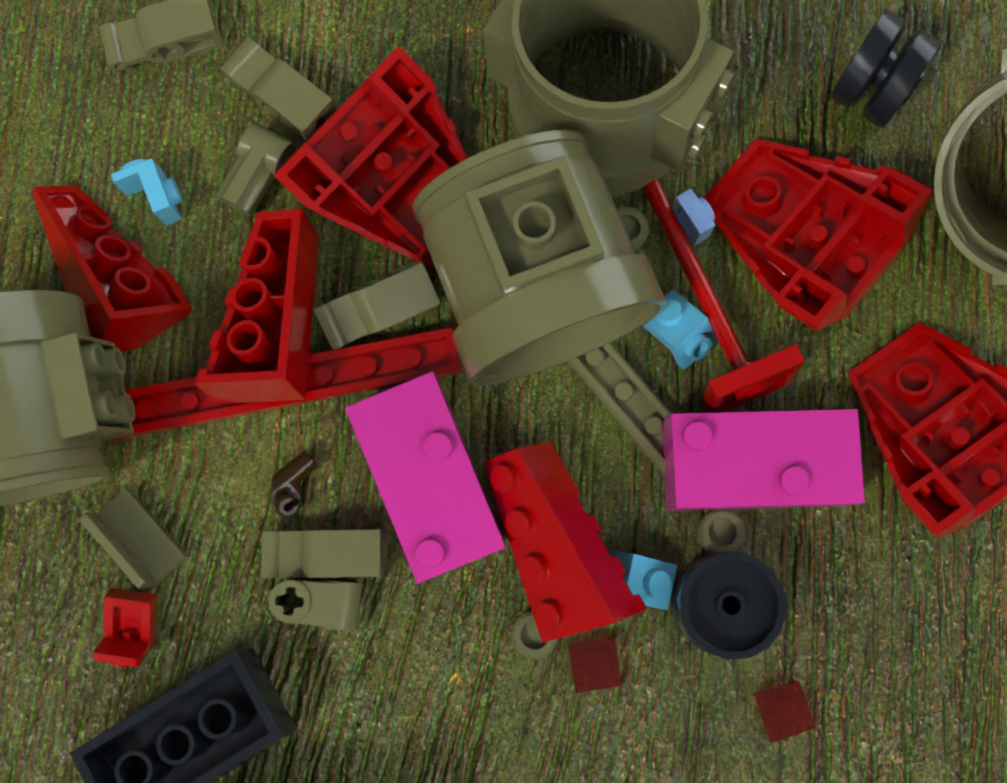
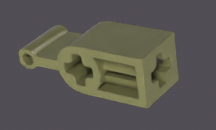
M166 0L141 8L137 11L135 18L117 23H105L99 26L108 66L112 71L123 70L129 65L147 60L154 63L171 62L224 47L215 11L210 0Z
M250 37L242 43L220 68L221 72L229 80L251 95L264 110L304 142H307L337 111L333 100L286 62L274 58Z
M418 259L364 283L344 295L314 307L313 310L332 350H335L367 334L384 330L441 303L423 262Z
M384 530L262 532L261 578L385 577Z

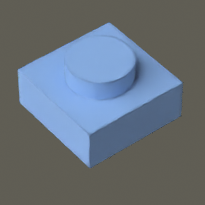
M691 188L678 195L673 202L672 208L692 245L695 246L710 236L715 227L713 222L715 215L709 203L703 197L697 198Z

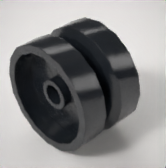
M886 8L829 95V98L849 108L859 101L868 87L873 89L872 94L863 107L862 117L881 129L885 127L898 108L903 106L925 75L926 67L941 42L920 29L911 34L899 52L893 48L905 29V20Z
M740 552L706 554L689 563L676 579L671 596L673 618L682 635L698 649L727 660L751 658L768 649L781 633L787 613L785 591L775 572L758 558ZM727 596H730L729 602L734 605L731 613L725 612L722 608V602Z

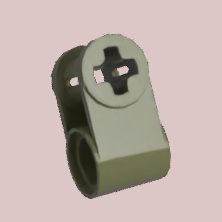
M306 579L282 581L270 592L268 598L269 609L276 619L285 623L316 625L319 628L333 630H358L363 583L321 579V581ZM296 588V596L303 598L304 603L302 606L296 607L292 613L290 612V605L283 603L282 597L283 595L290 594L292 589Z

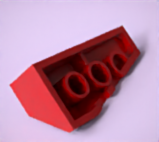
M77 185L34 187L32 194L65 291L75 294L82 299L91 337L113 342L115 347L121 352L136 350L190 315L193 308L174 277L163 266L157 269L154 268L141 255L144 248L134 239L127 242L111 227L113 219Z

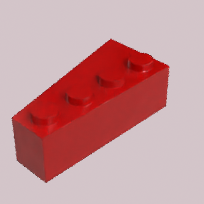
M302 209L257 213L239 262V266L242 268L236 286L234 288L230 287L224 302L228 308L220 330L214 329L208 346L212 350L205 369L200 368L194 383L217 404L305 400L319 234Z
M551 441L516 448L483 462L542 643L614 624L647 609L639 594L633 595L624 580L623 575L627 572L617 556L611 557L598 535L602 529L594 515L589 516L583 509L577 498L580 491Z

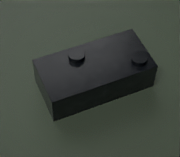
M247 648L233 651L70 752V755L84 783H213L298 729L255 650Z

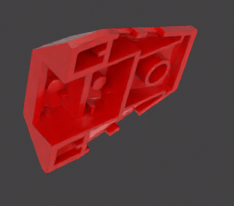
M398 46L273 176L307 209L414 261L420 259L424 266L436 270L423 237V228L418 223L413 212V203L419 193L431 181L469 157L456 134L457 129L452 119L448 118L436 94L438 91L432 79Z
M755 139L704 199L709 203L714 212L715 220L713 222L775 303L813 330L819 331L847 317L900 255L933 196V190L894 168L879 165L878 170L851 164V159L837 156L835 160L810 155V150Z
M919 322L848 372L847 376L903 503L937 539L970 526L1007 499V368L1001 364H998L996 367L972 355V349Z

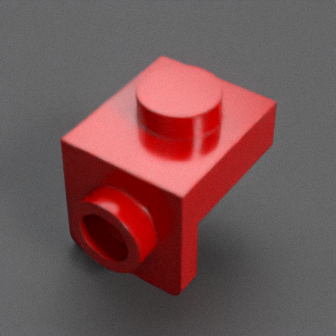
M111 588L104 596L103 639L94 649V661L111 663L116 667H138L141 665L156 640L157 594Z

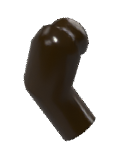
M303 450L284 465L272 477L271 506L282 517H291L299 511L301 481L319 468L306 450Z

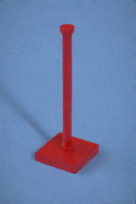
M658 179L647 183L642 189L732 368L729 373L708 382L699 404L702 412H728L787 387L805 361L797 344L757 361L748 360Z

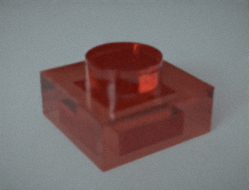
M615 638L568 644L576 693L622 686Z
M794 680L752 694L769 742L772 743L816 728L799 681Z

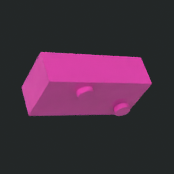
M429 372L345 407L417 584L506 548V540L436 372Z
M858 409L670 414L662 420L666 511L838 507L865 503Z

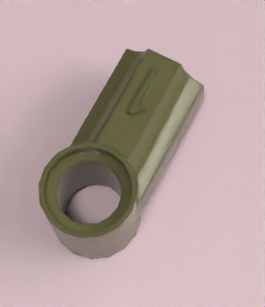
M252 123L244 131L237 147L238 158L215 196L231 209L242 215L252 217L275 178L273 175L295 154V143L257 123Z

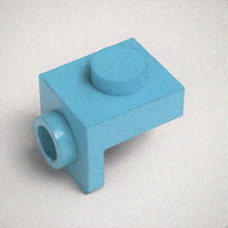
M152 158L130 161L123 165L122 170L111 174L114 185L126 196L145 190L153 213L166 226L182 220L177 204L183 202L179 188L172 177L167 179L164 171Z
M672 289L664 296L667 302L665 310L653 320L643 325V327L672 352L678 366L686 369L694 361H698L706 356L710 348L716 343V339L708 317Z
M608 549L611 557L617 556L627 573L623 575V578L632 594H639L646 606L668 611L677 565L637 554Z

